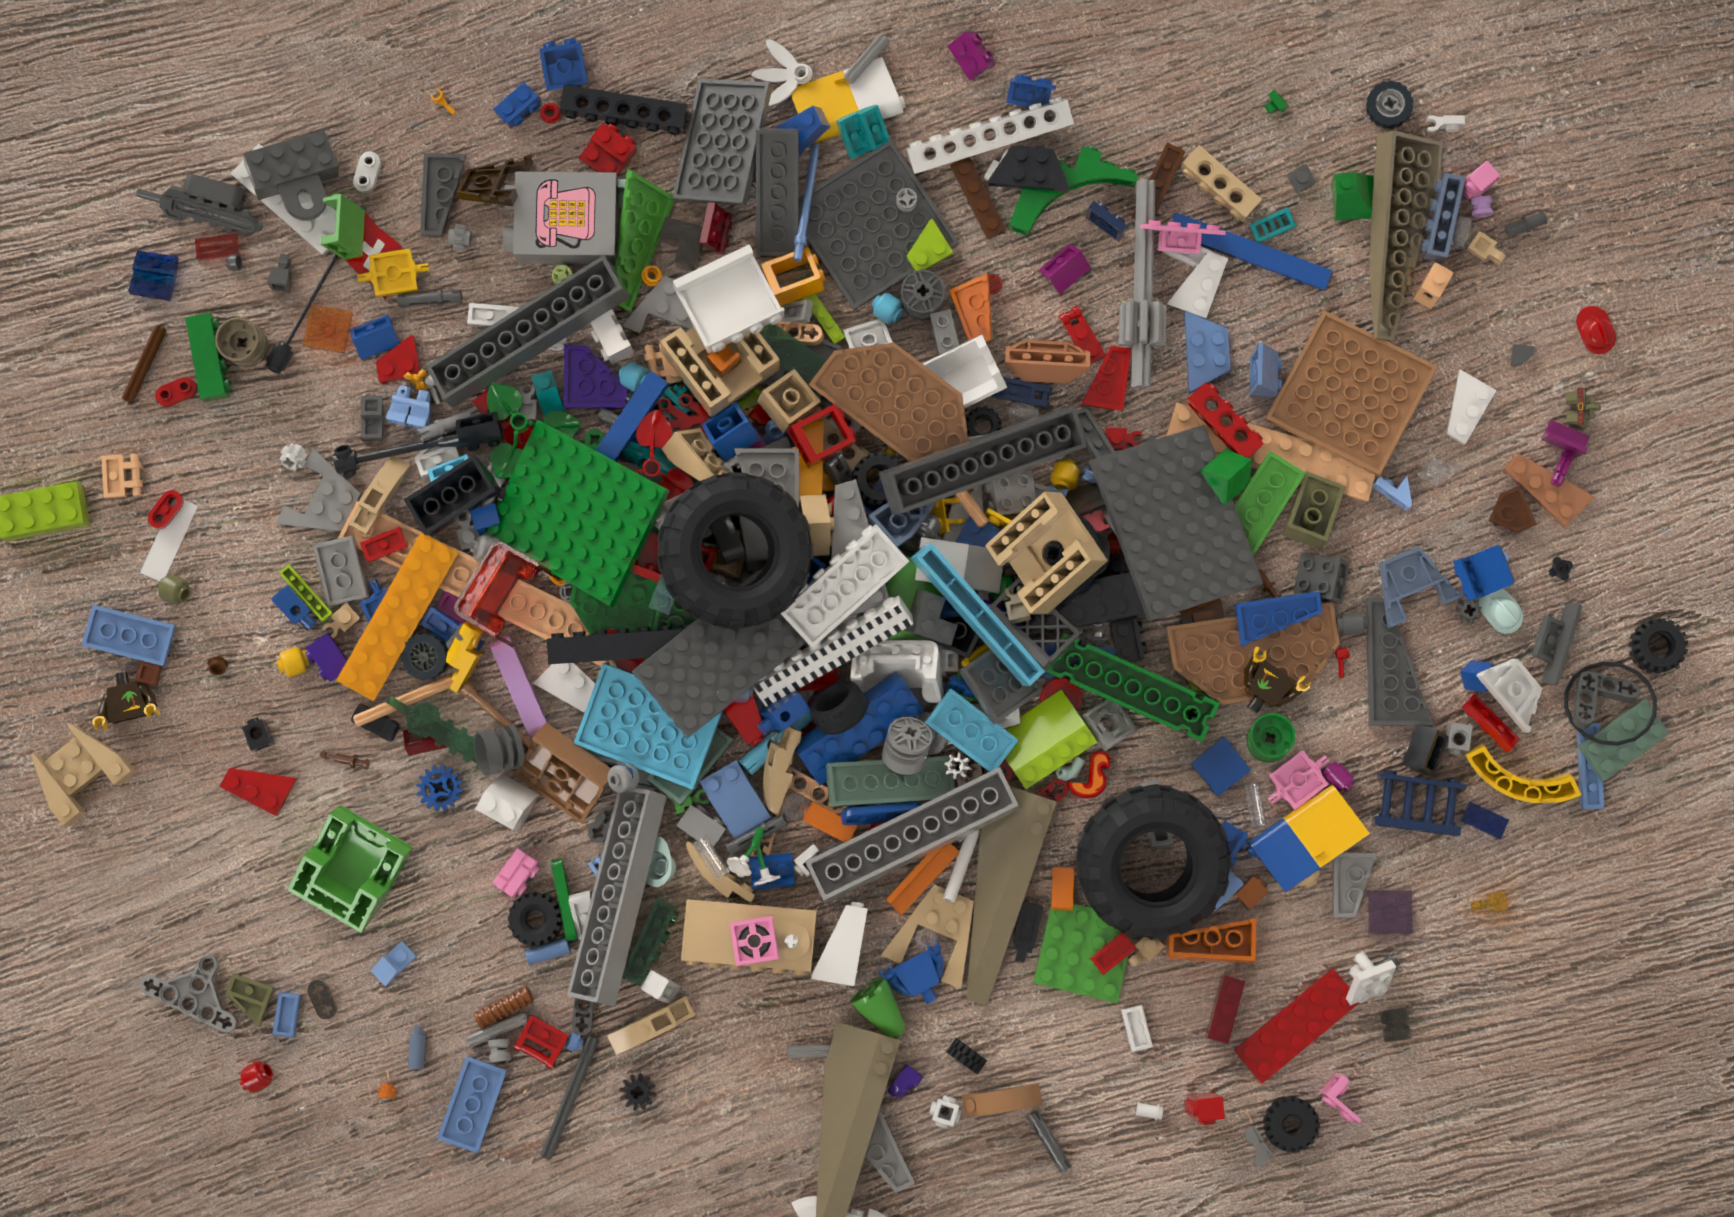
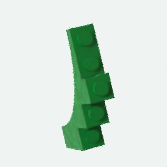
M1082 146L1074 169L1069 164L1059 162L1068 183L1069 191L1086 185L1100 183L1120 184L1135 188L1139 175L1135 174V171L1132 169L1115 167L1116 165L1110 161L1101 162L1102 153L1092 146H1087V148ZM1022 189L1008 230L1028 237L1035 221L1042 212L1057 198L1067 192Z

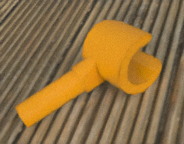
M436 88L440 96L434 98L430 94V97L435 104H441L454 115L456 111L447 103L442 91Z

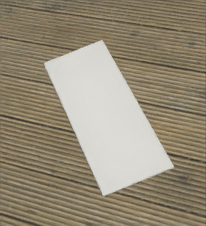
M176 499L173 500L171 505L176 504ZM184 500L183 507L166 528L159 530L141 569V574L158 581L167 575L196 512L197 505Z

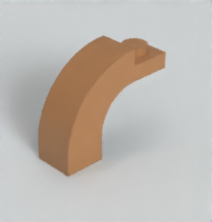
M1039 1083L962 1095L965 1117L1004 1113L1042 1105Z

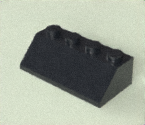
M473 455L403 500L424 535L433 536L468 514L471 510L501 493L502 490L491 472Z

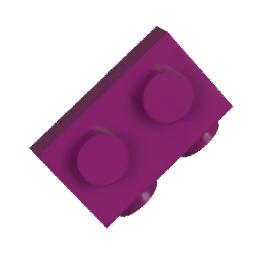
M965 31L948 45V48L969 80H974L987 68H993L996 65L993 61L992 53L985 49L981 36L974 31Z

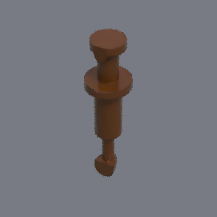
M1258 569L1263 582V592L1268 591L1273 598L1281 597V594L1273 588L1275 582H1270L1264 572Z
M326 751L320 752L322 758L334 759L335 762L348 764L353 769L356 765L362 766L366 770L370 766V759L360 760L358 755L355 754L351 757L342 754L331 755L327 754Z

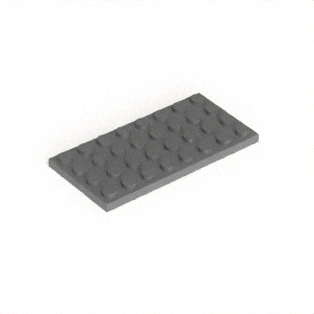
M765 565L738 587L754 581L761 574ZM781 613L768 622L745 628H723L697 619L635 668L632 673L688 739L807 642Z

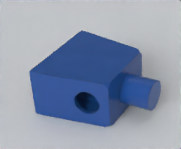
M286 585L271 598L294 625L299 622L308 631L316 624V621L309 615L312 610L290 585ZM296 605L301 609L299 615H296L293 611Z
M792 692L771 705L764 707L760 711L763 721L757 727L764 735L771 730L783 731L810 711V708L799 693Z

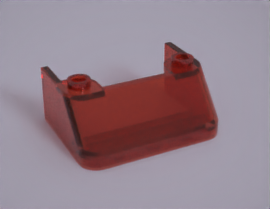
M501 541L494 542L489 547L455 603V613L513 648L515 644L500 636L505 628V620L498 615V612L519 578L524 581H531L540 570L553 578L556 575L551 573V570L507 544Z

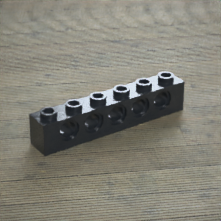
M564 85L560 111L564 117L569 119L581 117L589 122L600 120L605 121L606 124L611 123L614 126L619 123L626 124V127L632 129L645 127L646 130L651 132L664 130L668 134L679 135V133H685L688 105ZM582 101L588 102L585 108H579L578 104ZM603 104L609 106L604 112L598 110L599 106ZM621 108L629 109L627 114H619ZM642 111L650 112L646 118L639 117V114ZM663 114L670 115V119L667 121H661L660 116Z

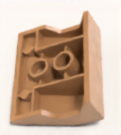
M545 723L533 736L532 740L534 741L524 755L523 767L516 769L514 776L583 824L608 787L607 776L611 768L579 745L574 744V741L567 738L557 729Z

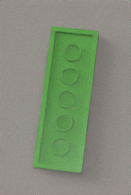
M1271 451L1268 452L1235 505L1253 556L1306 474Z

